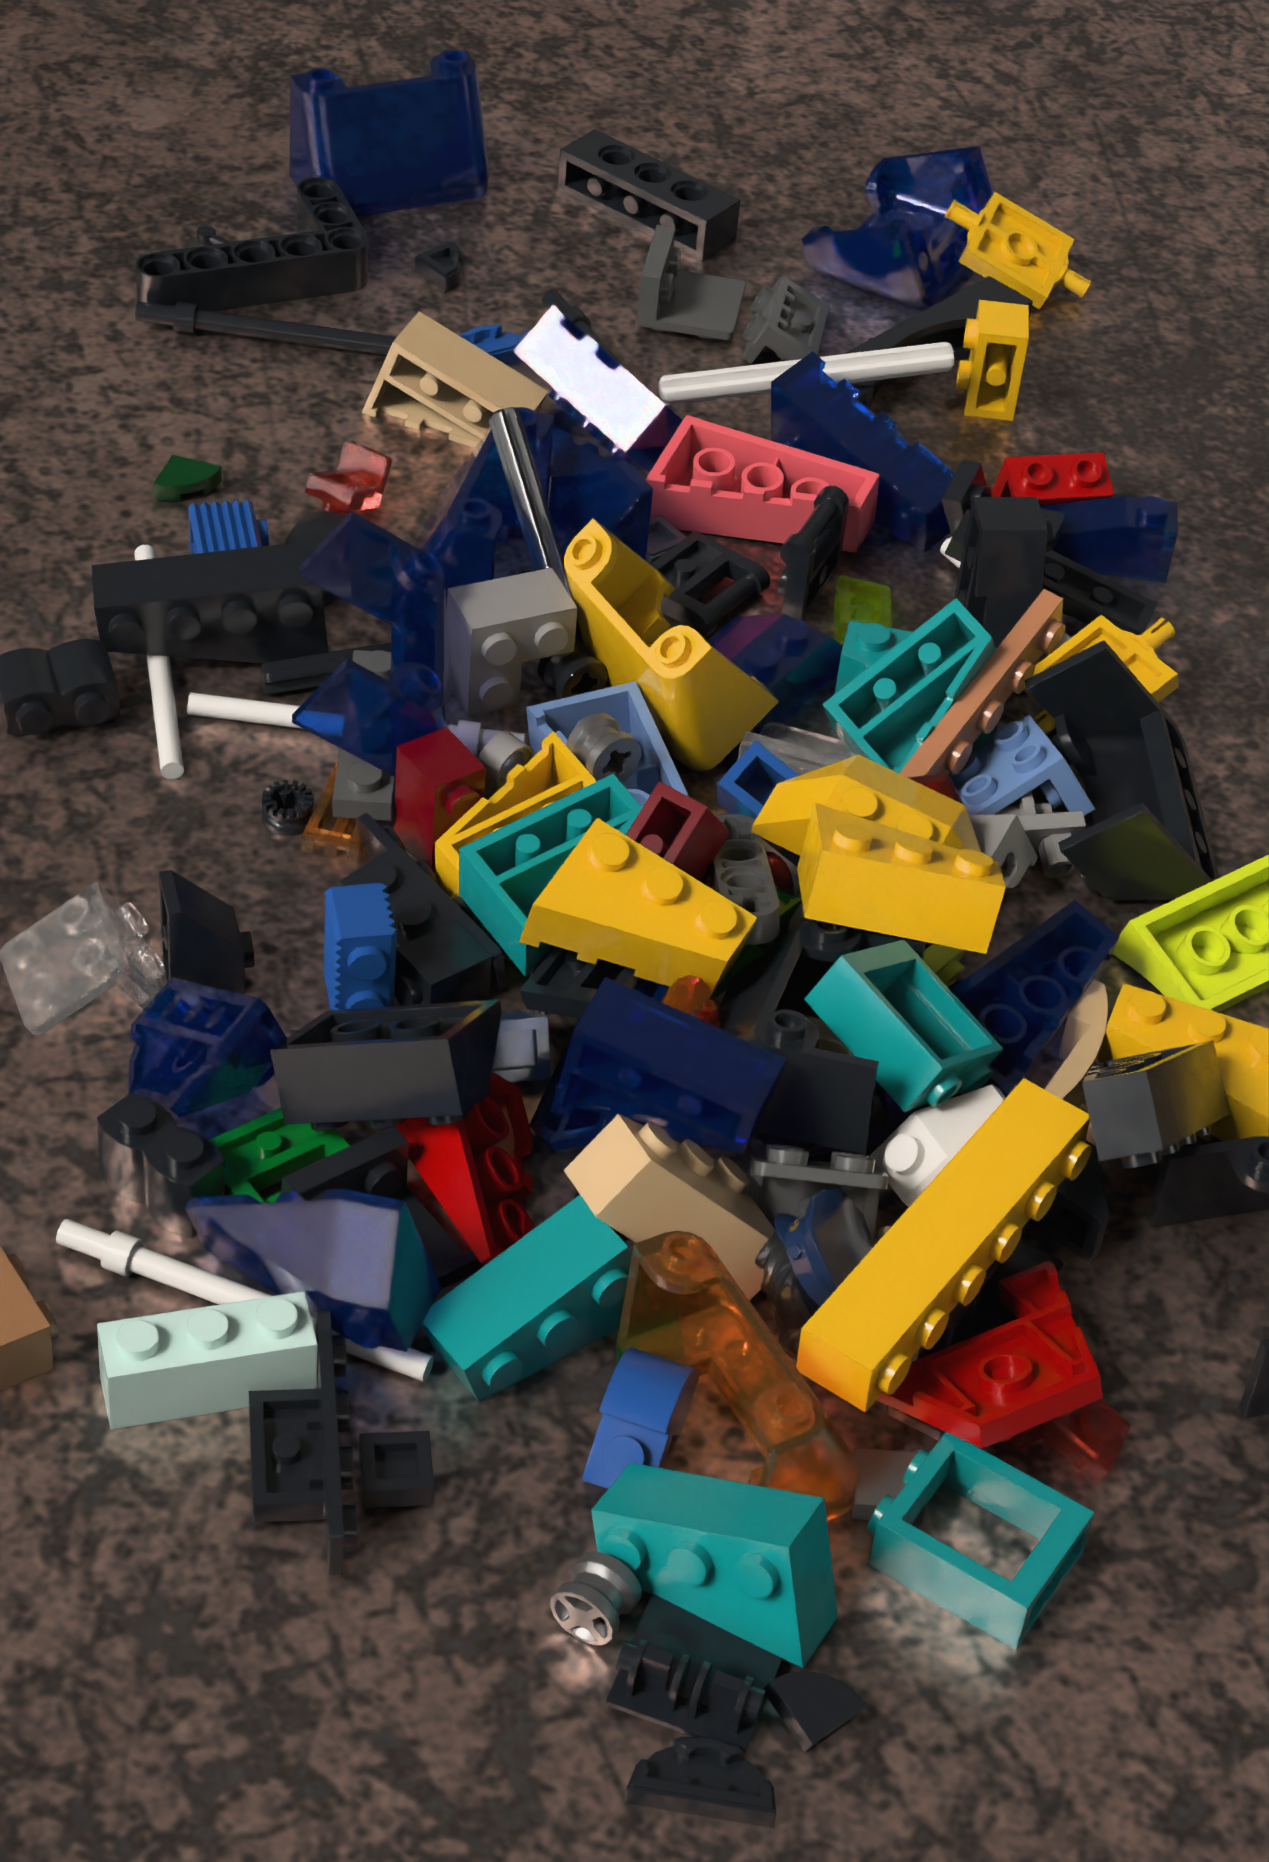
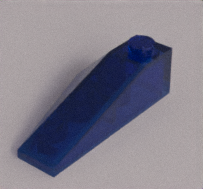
M540 419L530 421L528 442L563 557L574 537L594 518L646 561L653 488L625 459L616 455L603 457L599 455L598 447L591 443L578 445L574 443L570 433Z
M1125 495L1040 506L1042 509L1062 512L1066 517L1067 524L1053 549L1054 552L1098 574L1166 583L1178 535V502L1165 501L1154 496L1142 498Z
M338 1189L327 1190L321 1201H305L298 1192H282L275 1203L262 1204L257 1199L246 1194L191 1197L185 1206V1210L205 1250L277 1295L304 1291L311 1317L316 1319V1311L318 1310L331 1311L332 1330L340 1335H345L346 1339H350L365 1348L374 1349L381 1346L407 1352L442 1288L406 1202L402 1200Z

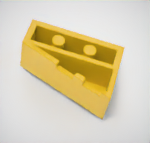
M597 818L533 903L519 942L537 948L540 942L577 952L576 959L591 964H596L597 959L635 969V977L710 998L740 955L758 917Z

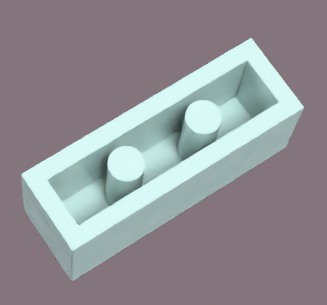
M304 1291L97 1323L100 1379L110 1430L248 1408L249 1391L317 1389L318 1344Z

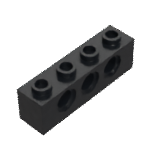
M596 129L560 149L557 190L651 237L654 235L656 225L676 228L674 247L682 248L683 253L701 262L736 241L740 199Z

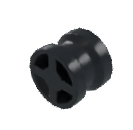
M575 639L573 652L541 658L537 669L538 677L549 688L556 690V695L559 699L604 689L608 679L607 669L597 658L589 656V651L578 639Z

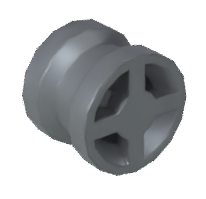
M603 712L591 714L581 720L570 733L566 744L596 781L614 774L620 782H623L633 773L641 757V746L630 734L621 731V727L611 715Z
M597 1551L586 1552L573 1567V1581L563 1583L551 1597L550 1608L554 1618L561 1627L573 1637L584 1643L596 1646L606 1645L619 1630V1616L621 1614H628L634 1609L641 1599L642 1589L632 1571L618 1559Z

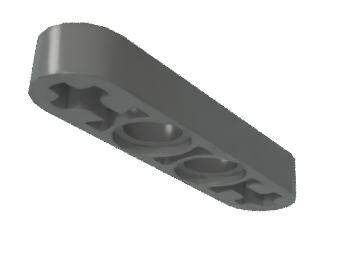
M742 814L718 815V819L727 827L730 833L709 866L714 891L758 917L745 944L756 945L772 941L779 935L780 931L779 899L763 838L750 832L756 819Z

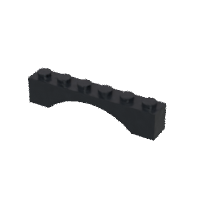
M987 276L844 354L948 342L952 345L954 360L969 359L970 349L963 348L967 318L976 319L979 300L1029 305V319L1033 300L993 277ZM899 378L793 390L790 421L831 447L836 448L868 430L870 412L875 400L889 385Z

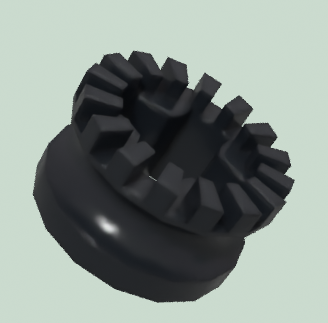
M283 780L282 785L277 781L274 782V787L271 785L267 786L266 790L262 793V823L265 828L280 836H295L309 830L313 824L314 810L312 809L314 807V794H312V790L310 788L306 789L307 785L304 783L298 786V781L293 780L292 784H288V780Z

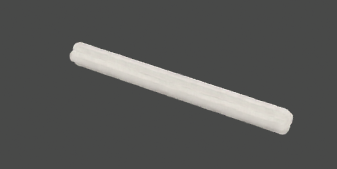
M940 342L664 375L659 381V393L662 403L667 406L948 372L954 366V354L950 343Z

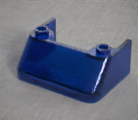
M351 511L299 567V575L392 626L391 674L389 680L346 658L292 714V723L396 777L397 746L445 727L450 730V643L445 581L442 566L431 552L422 548H416Z

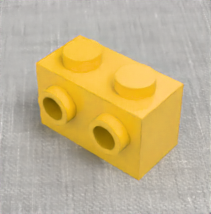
M979 300L976 319L967 318L963 348L970 349L968 361H959L956 389L964 390V416L1013 421L1029 341V305Z

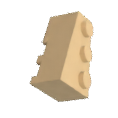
M419 311L393 341L362 413L377 417L380 412L404 419L405 427L420 431L423 426L449 433V440L499 455L489 424V418L493 412L515 407L520 412L524 429L527 433L549 391Z
M617 1114L564 1169V1172L596 1218L653 1255L665 1246L686 1260L680 1267L684 1275L697 1283L706 1274L711 1276L723 1291L725 1301L738 1310H741L761 1290L764 1269L758 1268L755 1264V1259L761 1248L776 1230L746 1191V1188L750 1185L748 1177L729 1158L722 1156L717 1161L709 1157L701 1147L689 1139H686L682 1144L673 1140L661 1127L651 1121L643 1126Z

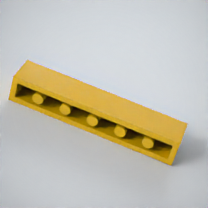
M1023 1078L801 1328L796 1371L863 1412L869 1409L883 1391L889 1395L893 1394L905 1379L911 1365V1358L921 1346L927 1350L931 1349L940 1339L947 1326L949 1313L958 1303L964 1306L971 1303L984 1282L986 1270L995 1260L1004 1263L1010 1257L1019 1242L1022 1228L1029 1219L1041 1220L1054 1201L1058 1185L1065 1177L1072 1181L1081 1173L1092 1149L1089 1144L1085 1143L1090 1124L1089 1114Z

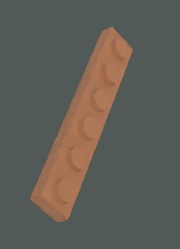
M1043 589L899 774L940 793V785L949 773L958 774L963 769L971 755L974 741L981 732L988 734L995 728L1002 716L1006 700L1013 692L1020 694L1026 688L1025 680L1033 676L1035 663L1044 652L1048 655L1051 654L1061 642L1066 628L1065 624L1061 623L1063 598Z

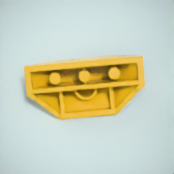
M856 755L777 783L750 831L800 856L815 802L959 850L971 849L981 852L965 805L861 755Z

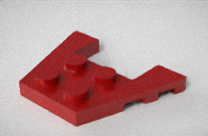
M1048 1260L998 1281L1000 1303L1018 1319L911 1362L909 1371L899 1388L891 1395L883 1391L876 1400L983 1449L995 1443L1005 1442L1016 1434L1054 1418L1067 1416L1078 1408L1102 1399L1103 1394L1101 1376L1081 1328L1076 1326L1072 1317L1071 1304L1066 1292L1060 1288L1057 1270L1054 1264Z

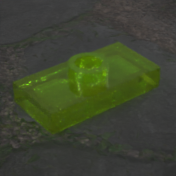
M844 575L839 576L834 591L835 642L844 644L849 620L862 623H878L892 628L891 590L889 586Z

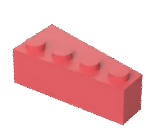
M686 415L645 479L644 521L661 515L678 530L784 543L789 536L797 534L814 510L815 498L826 486H837L849 498L842 551L857 553L875 521L880 474Z

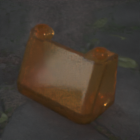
M684 1231L666 1232L635 1243L616 1347L619 1345L623 1352L629 1347L637 1348L701 1369L699 1376L708 1373L765 1457L764 1466L750 1472L748 1484L822 1497L825 1499L827 1522L851 1510L855 1491L861 1482V1469L855 1456L819 1399L713 1248L702 1237Z

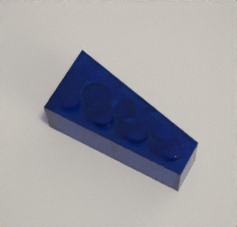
M812 351L771 381V441L880 474L874 523L891 532L899 540L905 541L925 553L950 533L941 498L955 472L918 441L912 446L905 442L896 427L897 423L883 411L876 416L856 400L859 390L845 378L836 383L822 371L826 362Z
M1073 900L950 989L1003 1048L998 1056L989 1064L988 1068L993 1073L981 1088L994 1085L1007 1097L1023 1078L1031 1081L1063 1036L1070 1011L1094 979L1101 982L1119 936L1076 900ZM959 1093V1094L953 1095V1096L951 1097V1099H952V1098H955V1097H957V1096H960L961 1094Z

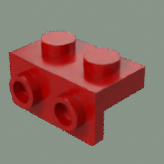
M1104 452L1005 457L991 491L992 497H1037L1040 506L1110 501L1114 493Z

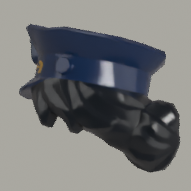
M840 1188L823 1189L819 1194L811 1196L805 1215L800 1218L788 1213H778L774 1219L776 1231L767 1240L755 1259V1264L758 1268L764 1269L761 1290L767 1293V1300L774 1311L775 1320L780 1331L778 1344L783 1355L795 1364H797L801 1328L875 1246L863 1213Z

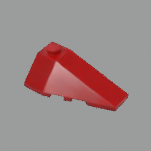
M492 1072L488 1095L467 1111L465 1119L447 1125H431L428 1123L427 1117L408 1118L404 1123L395 1126L409 1142V1159L480 1263L488 1264L533 1230V1221L523 1208V1198L533 1192V1177L523 1170V1158L533 1152V1137L518 1085Z

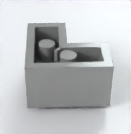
M553 568L448 588L444 677L467 716L518 706L522 662L574 651L577 606Z

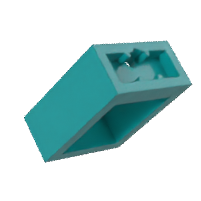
M905 940L841 955L804 999L855 1057L879 1061L876 1081L904 1112L927 1104L937 1108L953 1095L959 1093L963 1095L980 1089L993 1073L988 1068L989 1064L1003 1050L1000 1044Z
M945 1432L931 1452L920 1449L914 1456L903 1478L902 1483L906 1485L897 1497L885 1495L874 1510L867 1527V1531L874 1535L868 1565L1016 1650L1083 1554L1095 1512L979 1447ZM941 1484L1040 1539L1012 1581L1005 1579L911 1525L920 1514L922 1507L926 1506Z

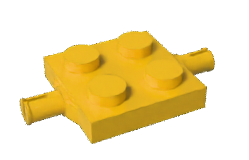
M994 192L985 208L978 214L955 199L948 208L944 217L968 230L967 245L958 262L983 277H993L1033 300L1032 306L1035 308H1041L1051 290L1057 284L1076 294L1079 298H1082L1089 288L1090 279L1088 280L1068 268V253L1075 239L1002 195Z
M1100 615L1036 664L1033 676L1105 640L1159 703L1178 688V673L1158 659L1155 650L1169 639L1175 637L1176 633L1169 621L1166 622L1165 618L1158 619L1155 624L1141 635H1135L1134 633L1119 629L1104 616ZM1026 688L1023 690L1033 699H1035ZM1045 709L1032 718L1045 735L1056 728L1054 719Z

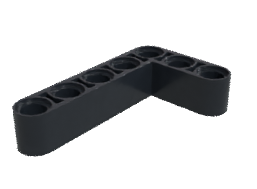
M324 177L306 178L297 185L298 233L145 254L138 258L136 262L137 302L176 306L177 302L198 304L199 310L221 311L358 291L364 288L368 282V235L340 186L335 181Z

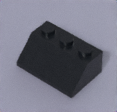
M500 999L325 1011L270 1049L285 1125L310 1123L311 1129L314 1131H328L343 1127L350 1121L368 1120L369 1126L372 1128H387L402 1124L408 1118L427 1117L428 1123L431 1125H447L465 1119L467 1111L488 1095L502 1014Z

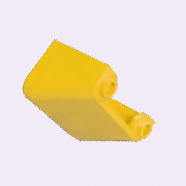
M592 518L574 537L567 547L564 556V567L572 600L577 606V621L582 642L589 651V656L597 658L607 669V681L612 687L636 681L665 746L674 758L692 771L703 772L712 769L738 745L779 701L765 685L755 677H750L711 646L700 633L690 626L679 625L665 632L671 624L661 613V602L663 595L665 594L669 597L675 588L658 570L604 526Z

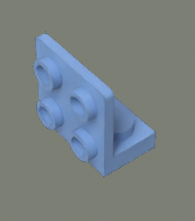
M1030 715L1021 721H1013L1001 727L995 733L993 739L971 752L966 765L958 774L950 772L940 785L949 798L967 807L969 815H994L1037 787L1047 802L1051 804L1053 810L1063 805L1068 812L1083 811L1085 816L1095 809L1064 757Z

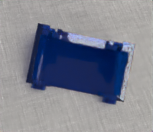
M449 49L432 58L429 70L431 76L350 88L332 71L324 68L312 69L304 74L290 75L289 175L296 186L300 181L310 177H324L335 181L340 186L357 217L474 199L484 195L488 189L489 168L477 67L467 50Z
M980 146L883 158L873 168L865 183L866 197L872 204L874 212L857 229L834 232L829 226L825 225L812 228L801 239L806 262L818 274L911 308H926L937 304L969 270L968 267L958 262L967 245L968 230L944 217L948 208L955 199L978 214L985 208L993 195Z
M517 407L516 409L520 412L548 504L555 416L536 413L525 407ZM491 427L439 496L392 586L390 610L393 616L402 623L446 633L448 588L493 580L496 541L508 543L510 532L520 527Z

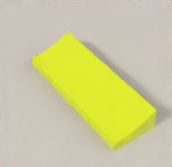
M1269 854L1130 920L1109 949V952L1139 972L1164 996L1218 1013L1269 988Z

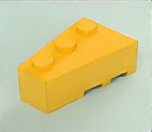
M554 731L542 741V749L524 766L517 764L507 774V782L488 800L482 797L435 842L436 878L439 882V887L449 897L456 894L461 898L459 895V848L597 782ZM469 908V910H470V912H471V914H472V916H473L474 922H475V923L479 922L480 920H479V919L477 918V916L473 913V911Z
M814 802L797 867L804 918L987 954L1006 889L999 862L993 861L987 854L976 850H959Z
M1123 983L1107 1024L1098 1062L1213 1040L1230 1114L1212 1123L1213 1133L1201 1136L1200 1138L1210 1142L1214 1137L1222 1141L1256 1136L1269 1137V1028Z

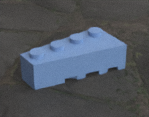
M636 681L526 707L530 747L534 751V756L542 749V741L552 731L566 745L570 733L581 720L591 714L603 712L611 715L621 727V731L630 734L641 746V757L637 767L621 783L642 808L658 782L688 796ZM706 872L700 882L707 881Z

